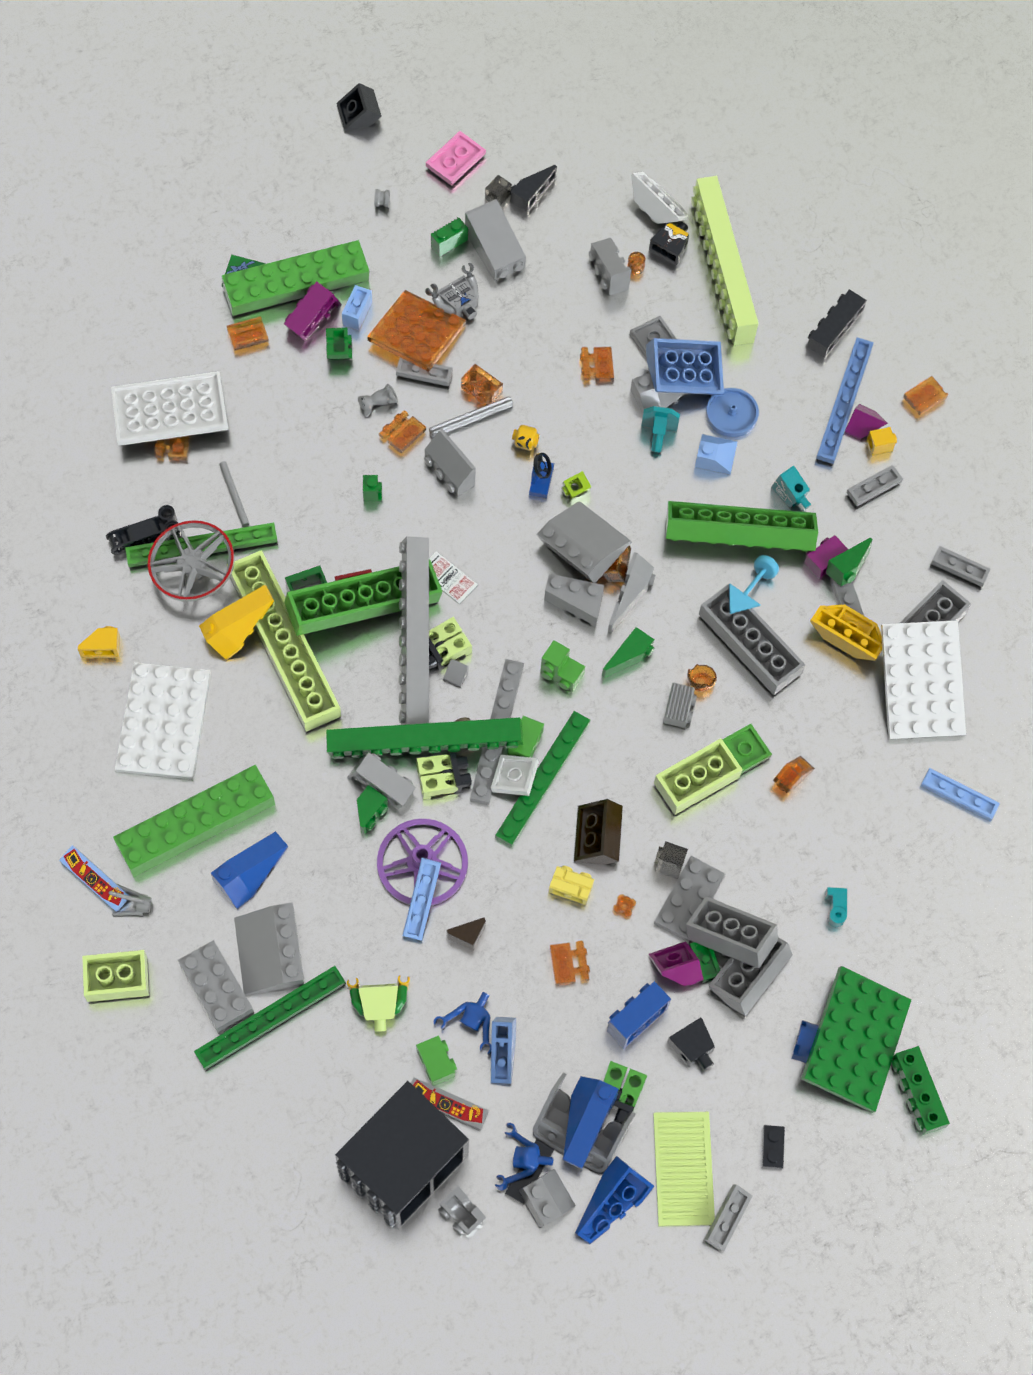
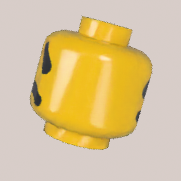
M520 425L518 430L514 429L512 440H515L514 444L517 448L531 451L537 447L540 434L537 433V429L534 427Z

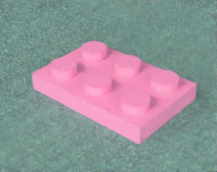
M459 131L426 161V167L452 186L486 154V149Z

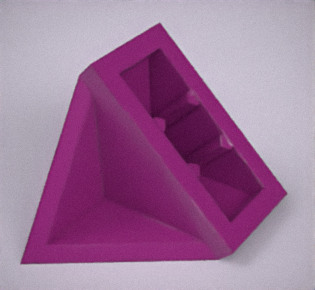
M858 404L844 433L861 441L870 431L877 430L888 423L875 410Z

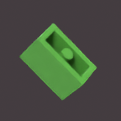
M522 716L523 745H518L517 748H508V755L532 758L544 732V723Z
M439 1035L416 1045V1050L431 1085L435 1086L455 1077L456 1064L453 1058L449 1059L446 1053L449 1051L445 1040L441 1041Z

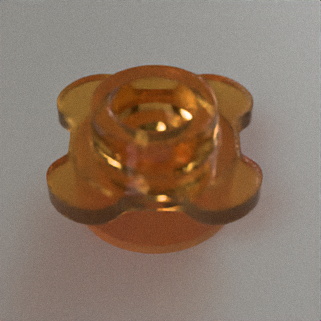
M621 894L617 897L618 901L614 905L613 910L616 913H623L625 917H630L632 915L631 910L636 905V901Z

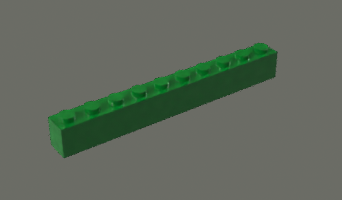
M518 717L327 729V753L333 759H342L348 755H352L353 758H361L367 753L382 756L383 753H390V755H401L402 752L420 754L421 751L439 753L445 749H448L449 752H457L461 748H468L470 751L479 750V747H487V749H498L499 746L517 748L518 745H523L522 720Z

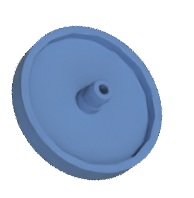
M725 388L723 395H712L706 408V418L711 428L727 437H740L749 433L755 427L759 416V408L755 399L746 391L738 388Z

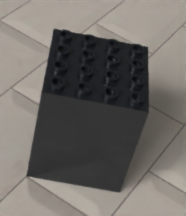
M407 1080L335 1154L339 1177L346 1184L348 1182L353 1184L354 1192L360 1198L365 1196L371 1209L376 1213L380 1211L383 1214V1220L391 1228L395 1226L399 1229L469 1156V1139Z

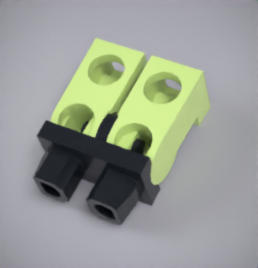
M454 616L429 631V669L436 666L440 669L444 665L449 664L451 659L455 660L463 655L467 656L472 653V645L464 632H462Z
M450 753V755L417 758L416 767L423 800L430 799L431 796L461 792L463 787L472 784L470 773L460 774L459 772L460 769L468 768L467 756L456 757V753Z

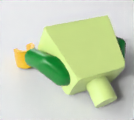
M401 975L398 976L397 983L360 985L358 978H356V984L350 985L349 980H347L353 1007L360 1016H365V1020H374V1031H386V1019H394V1016L401 1012L407 1001L409 976L407 977V982H401Z

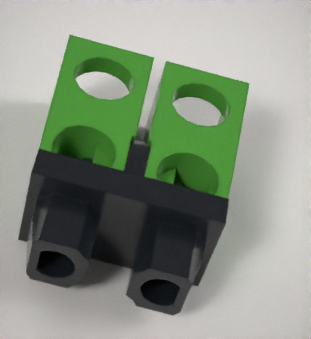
M610 1061L603 1082L619 1089L618 1096L611 1109L617 1111L614 1121L624 1125L634 1110L647 1075L630 1068L623 1088H620L628 1067Z

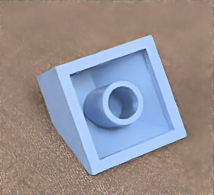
M702 434L695 467L731 475L737 441Z

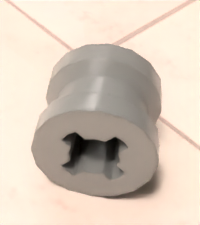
M376 189L374 206L379 207L382 205L385 208H389L390 190L380 191V189Z

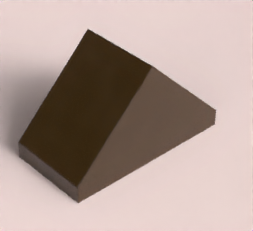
M485 917L447 929V938L474 951L486 927Z

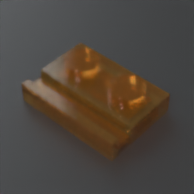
M261 316L226 326L234 351L269 341Z
M931 376L904 393L903 398L914 410H917L920 416L948 397V393H945L943 387Z

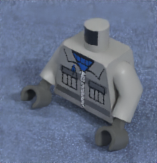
M468 263L469 271L465 269V265L461 268L462 272L467 274V277L463 275L438 290L436 284L430 285L433 292L429 288L425 289V293L433 297L432 300L440 312L452 315L455 318L465 314L469 320L477 315L474 308L477 306L479 293L475 275H472L474 270L472 263Z

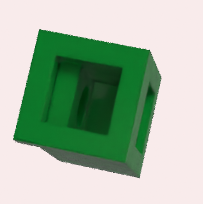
M363 475V502H382V482H378V475Z

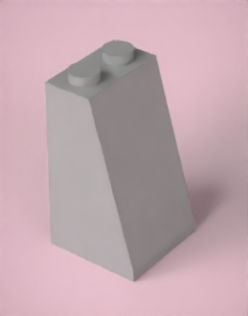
M497 199L465 212V225L469 229L468 239L494 280L504 278L508 274L520 271L525 267L526 256Z

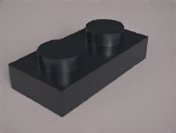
M763 1126L762 1168L783 1169L784 1126Z

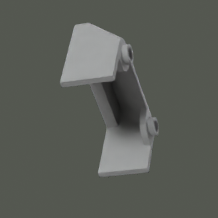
M564 1072L552 1088L533 1127V1133L539 1140L563 1154L571 1102L569 1095L560 1090L567 1075ZM631 1113L624 1126L617 1122H610L604 1130L601 1129L584 1166L595 1172H604L636 1113Z

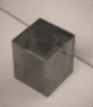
M497 175L485 188V199L488 202L497 199L499 205H501L511 195L512 184Z

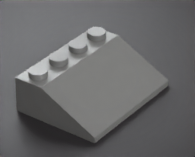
M580 501L549 520L536 534L543 544L592 583H596L632 543L631 540Z
M293 902L269 906L234 918L243 991L246 996L297 988L304 984Z

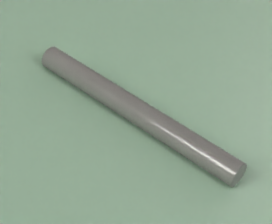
M225 461L220 462L221 471L242 527L249 526V521L227 463Z

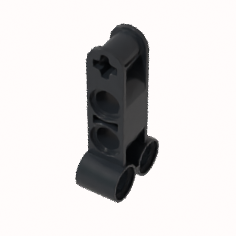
M163 505L158 510V516L107 533L106 539L110 542L111 553L118 555L126 552L125 547L154 543L158 536L166 529L178 524L175 510L170 505ZM177 531V537L183 538L180 531ZM173 534L170 535L167 540H173L174 536Z

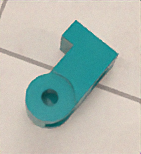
M827 887L825 900H830V913L827 920L832 927L837 928L842 926L847 919V888Z

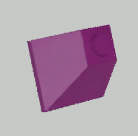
M686 941L649 953L650 959L662 976L683 986L694 985L698 981L703 980L699 958Z

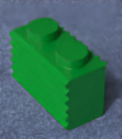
M458 217L451 221V223L448 222L442 228L431 233V248L439 257L468 240V227Z

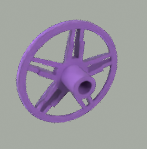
M432 819L409 820L392 829L382 841L377 855L379 878L385 889L394 898L410 905L412 898L395 890L386 877L413 871L415 887L422 857L441 862L440 867L460 874L458 877L439 870V875L457 880L447 892L432 898L431 906L442 903L452 897L465 880L468 869V855L465 845L460 836L442 822ZM415 825H430L442 830L427 845H420L407 828ZM403 830L415 848L413 850L410 849L400 831ZM447 832V837L441 842L438 848L435 851H433L431 848ZM397 834L409 856L383 866L385 849L390 840ZM450 837L455 840L462 856L461 869L437 858L438 853ZM406 864H407V866H408V868H405V869H400V870H396V871H394V872L384 873V871L391 870V869H394V868H397V867H401V866H404V865H406Z

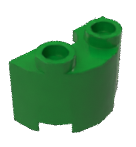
M326 328L327 359H352V348L348 347L352 346V335H348V328Z

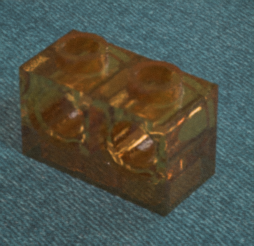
M476 364L461 378L463 391L473 395L481 404L488 405L493 403L503 393V383Z

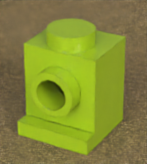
M583 471L563 481L562 484L564 486L561 487L566 497L570 496L571 499L591 489V485ZM572 484H577L578 489L573 490L571 487Z

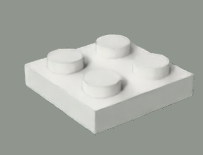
M500 755L491 785L492 792L529 796L539 764L538 759Z

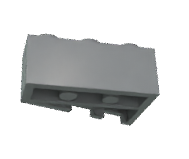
M611 238L591 243V250L589 251V258L591 261H594L595 271L598 276L600 275L602 287L604 290H607L608 295L629 290L631 276L630 267H625L623 264L625 259L624 257H619V250Z

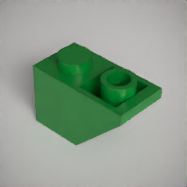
M369 785L357 798L360 830L363 834L367 830H372L378 816L384 815L388 809L387 797Z

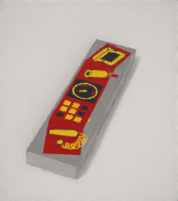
M413 1077L411 1084L442 1114L481 1131L489 1110Z

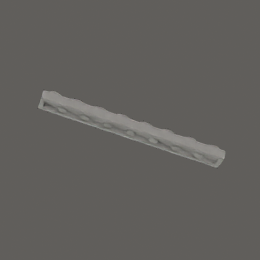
M505 659L490 719L511 718L524 663ZM499 746L498 749L483 747L470 801L489 805L492 795L491 785L504 746Z

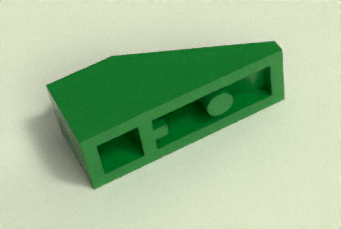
M870 537L830 559L826 574L840 587L853 582L870 552L873 539Z
M635 627L604 666L602 677L606 678L641 662L646 656L649 657L655 649L653 647L655 639Z

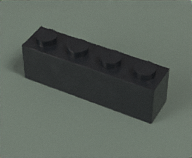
M850 289L846 294H841L837 305L829 309L828 316L826 318L823 317L817 325L818 328L816 330L813 329L808 335L809 342L807 347L825 358L863 312L867 300Z

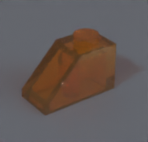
M799 756L786 763L773 781L780 790L789 793L811 774L815 768L802 756Z

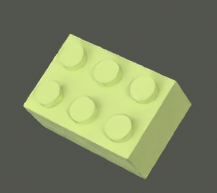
M144 950L82 956L84 997L87 1002L149 996L147 955Z

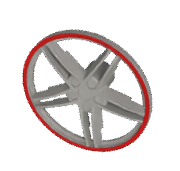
M184 521L169 527L155 540L148 555V572L154 585L164 595L179 601L201 600L219 591L230 578L235 562L234 549L228 536L217 526L204 521ZM204 528L215 534L194 550L182 529ZM177 531H180L188 548L182 549L176 535ZM173 534L181 556L155 561L159 547ZM222 541L226 544L229 554L226 572L206 561ZM212 543L208 548L205 549L204 552L202 551L205 547ZM207 566L217 572H220L224 576L222 577L216 573L206 570L205 567ZM182 571L178 594L166 589L157 579L155 572ZM187 575L189 577L185 587L184 595H181L182 588L184 586L185 576ZM203 576L219 580L210 590L197 595H189L195 580Z

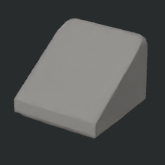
M451 659L443 680L461 687L469 671V666Z

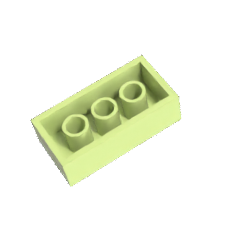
M720 738L657 774L654 785L674 815L740 778L743 769Z

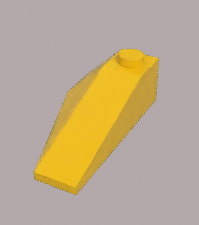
M263 585L211 615L199 625L206 642L228 660L244 646L243 642L248 635L253 633L254 626L259 619L264 617L274 600L267 586Z

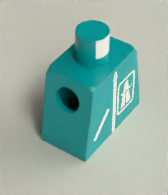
M793 465L779 475L771 488L788 507L792 508L797 504L802 511H805L811 506V503L806 498L810 488Z

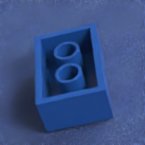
M655 981L650 985L648 983L639 990L640 994L636 998L633 996L629 998L621 1011L616 1010L609 1017L607 1032L623 1049L668 1010L671 998Z

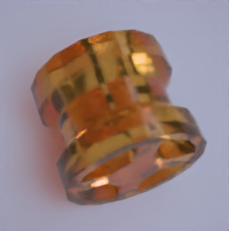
M633 252L629 255L627 267H630L632 274H640L644 271L645 256L641 252Z

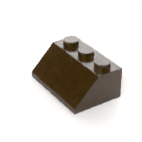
M604 799L578 806L574 862L601 865L619 862L622 805L609 799Z

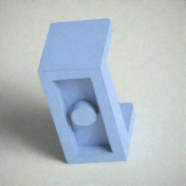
M357 285L354 286L342 312V324L344 326L360 330L372 304V290Z

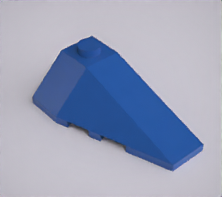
M275 831L212 871V879L234 907L239 909L254 897L257 889L266 880L267 875L273 866L277 864L288 848V845Z
M580 1076L571 1095L563 1161L580 1169L583 1168L618 1096V1088L598 1079Z
M616 1156L604 1171L575 1233L591 1244L610 1228V1224L617 1218L622 1219L626 1216L625 1212L631 1207L640 1205L654 1188V1185Z

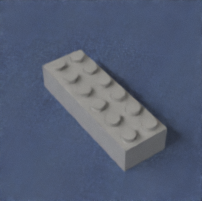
M729 584L701 604L699 611L701 618L773 695L777 694L802 674L805 667L804 662L753 608L730 614Z

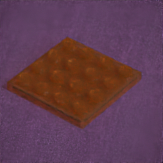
M404 290L370 332L367 341L429 372L466 325V320L455 314L446 313L443 309L437 308L435 304Z

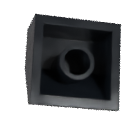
M358 83L337 102L345 131L370 127L382 117L374 89Z

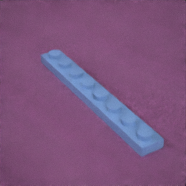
M856 338L816 459L834 464L874 342Z

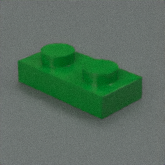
M690 943V948L700 961L703 975L702 983L713 980L720 972L714 951L698 943Z

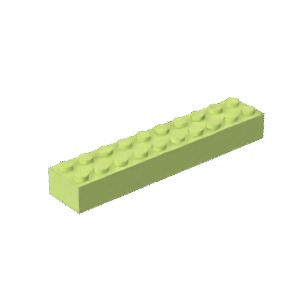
M718 177L698 178L696 185L693 186L694 196L691 197V203L696 208L695 217L696 221L700 223L699 232L704 237L703 247L708 252L707 261L708 265L712 266L711 276L716 281L715 290L716 294L720 296L719 305L724 310V323L729 328L727 330L728 338L732 339L733 346L754 343L759 323Z
M262 550L235 561L230 578L240 598L266 585L274 600L264 617L259 619L254 627L305 731L307 732L341 717L340 706L304 634L298 636L295 634L284 604L285 596Z

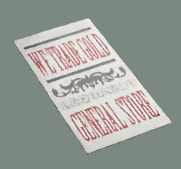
M437 551L429 558L442 590L459 604L478 585Z

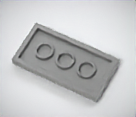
M690 856L656 917L654 924L690 942L687 936V922L706 896L714 898L726 874Z

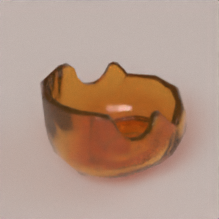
M696 664L693 669H688L687 680L696 691L705 692L716 684L717 675L712 667Z

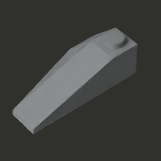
M650 373L632 379L631 392L642 414L644 409L652 406L667 408L685 394L655 392Z
M634 552L624 582L625 585H622L619 601L616 602L609 623L608 633H612L646 593L648 586H652L656 576L653 574L654 567L636 552Z

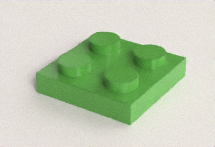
M752 724L722 739L743 769L742 773L772 756V753Z

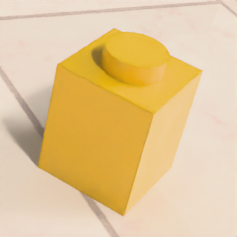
M891 427L869 432L867 443L871 454L877 455L893 451L897 443V437L895 433H892Z

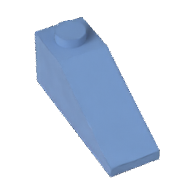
M496 1017L492 1021L491 1083H512L516 1045V1018Z

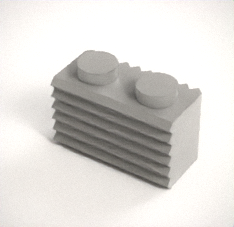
M672 683L663 723L685 728L687 723H691L693 712H690V707L695 706L697 695L694 694V687Z

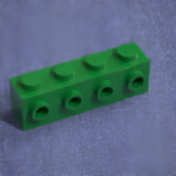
M916 1046L896 1053L893 1056L892 1066L894 1071L898 1072L900 1076L899 1083L902 1091H906L908 1096V1107L911 1111H914L917 1129L921 1130L922 1134L925 1135L946 1128L950 1122L920 1047Z

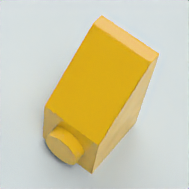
M105 626L104 628L96 629L78 645L80 657H119L120 634L118 628Z

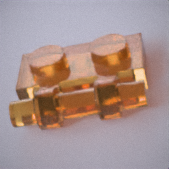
M582 347L580 361L582 362L581 374L584 381H590L591 376H595L596 382L614 381L612 348L594 347L593 354H590L588 347ZM589 362H594L593 368L590 367Z
M405 410L394 416V420L390 424H386L379 433L382 439L387 435L390 436L388 443L400 453L405 451L426 431V426L414 416L407 420L406 418L409 414ZM398 425H402L397 431L395 430Z
M190 435L169 438V445H164L165 439L157 440L154 448L156 452L155 457L162 459L163 453H168L169 460L187 461Z
M584 941L576 942V950H571L570 943L550 945L555 986L575 984V975H581L582 982L590 980V966L587 965L586 956L588 954L587 948L584 947ZM578 957L579 967L574 968L572 958Z

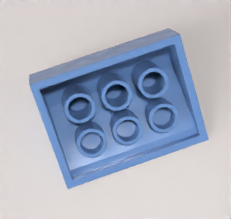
M653 338L646 344L647 365L655 392L724 394L721 342Z

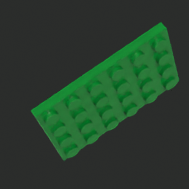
M838 967L801 1079L867 1111L876 1112L912 999L846 967Z

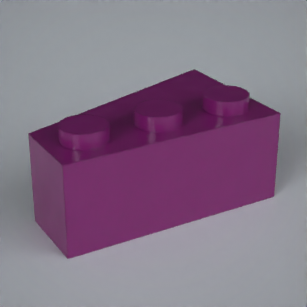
M316 281L314 285L309 287L305 297L298 301L295 310L288 314L284 325L305 341L319 327L318 323L324 317L328 319L331 316L329 312L335 306L339 308L342 304L332 292Z

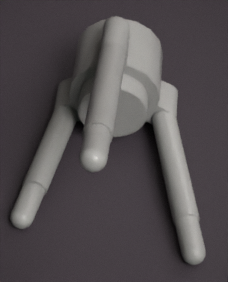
M119 884L117 885L126 893L135 897L109 891V895L133 901L132 908L136 909V911L113 912V916H143V913H149L152 898L148 897V895L140 894Z

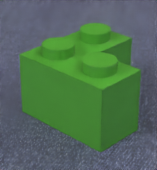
M553 640L542 656L540 673L545 679L553 680L561 688L569 689L573 692L585 674L586 666L570 658V649Z

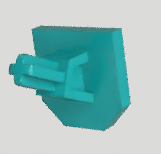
M657 406L644 409L641 426L653 428L651 451H662L666 430L677 431L680 414L675 410Z

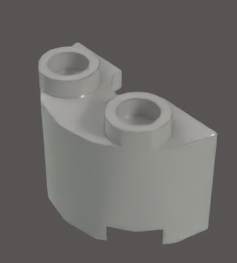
M459 1186L440 1202L441 1207L438 1209L445 1219L449 1217L454 1222L452 1227L460 1235L463 1233L469 1235L486 1218Z

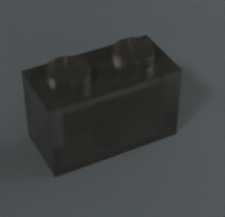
M665 841L663 847L659 846L654 862L657 865L656 872L678 879L688 849Z

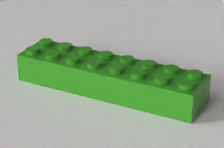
M356 240L222 275V285L232 316L304 298L309 287L314 285L316 281L329 291L369 281L370 271L360 242Z
M668 501L666 539L708 542L710 544H736L747 547L760 546L768 549H797L805 552L815 551L818 537L816 513Z
M429 559V604L439 602L443 591ZM398 566L287 592L284 604L296 636L402 611V609H399V600L402 598V591L399 590V581L402 579V572L399 571Z
M255 764L113 836L134 878L274 806V796Z

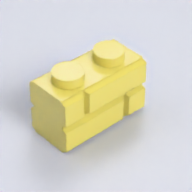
M557 866L549 886V893L586 905L595 879L585 872L575 873L568 866Z

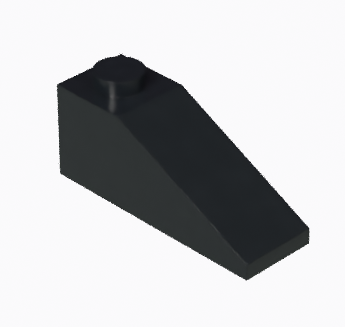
M550 166L521 179L517 185H513L510 190V202L528 212L557 177V166Z

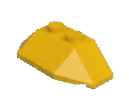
M845 604L822 605L810 620L824 640L856 659L876 661L882 652V636L878 624Z

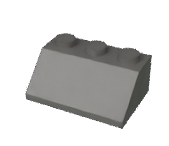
M443 429L439 430L425 448L424 460L429 467L432 466L437 477L440 480H444L447 489L459 497L475 486L476 468Z

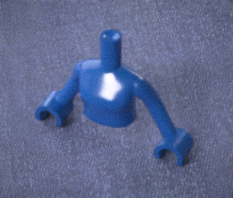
M482 992L477 1003L465 1002L444 1017L437 1016L434 1019V1025H436L439 1019L443 1020V1025L441 1026V1029L446 1027V1022L464 1011L459 1022L477 1032L483 1023V1043L480 1045V1051L484 1045H489L490 1050L487 1055L491 1054L492 1045L489 1043L491 1017L484 1008L490 996L487 993Z
M513 1123L506 1124L513 1131L510 1133L505 1132V1135L508 1138H515L526 1146H516L513 1167L525 1170L507 1178L503 1175H497L496 1178L503 1181L501 1185L495 1184V1187L500 1191L505 1190L509 1183L532 1175L539 1164L552 1166L554 1161L553 1157L541 1156L539 1146L521 1136Z

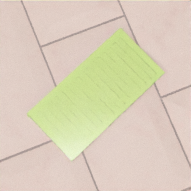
M709 1112L653 1113L658 1226H711L715 1220Z

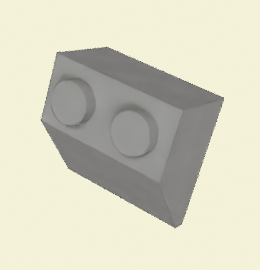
M555 1169L519 1189L539 1227L547 1225L576 1206Z

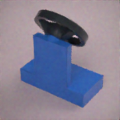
M538 453L534 457L529 495L547 499L554 463H551L546 453Z

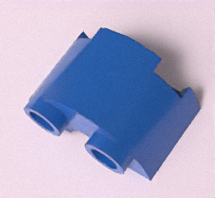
M802 1020L791 1059L804 1063L807 1062L819 1025Z

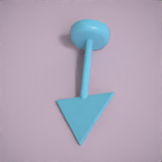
M761 555L754 561V570L758 575L744 592L729 584L730 614L761 605L750 598L748 594L761 577L773 579L778 574L779 566L773 558Z

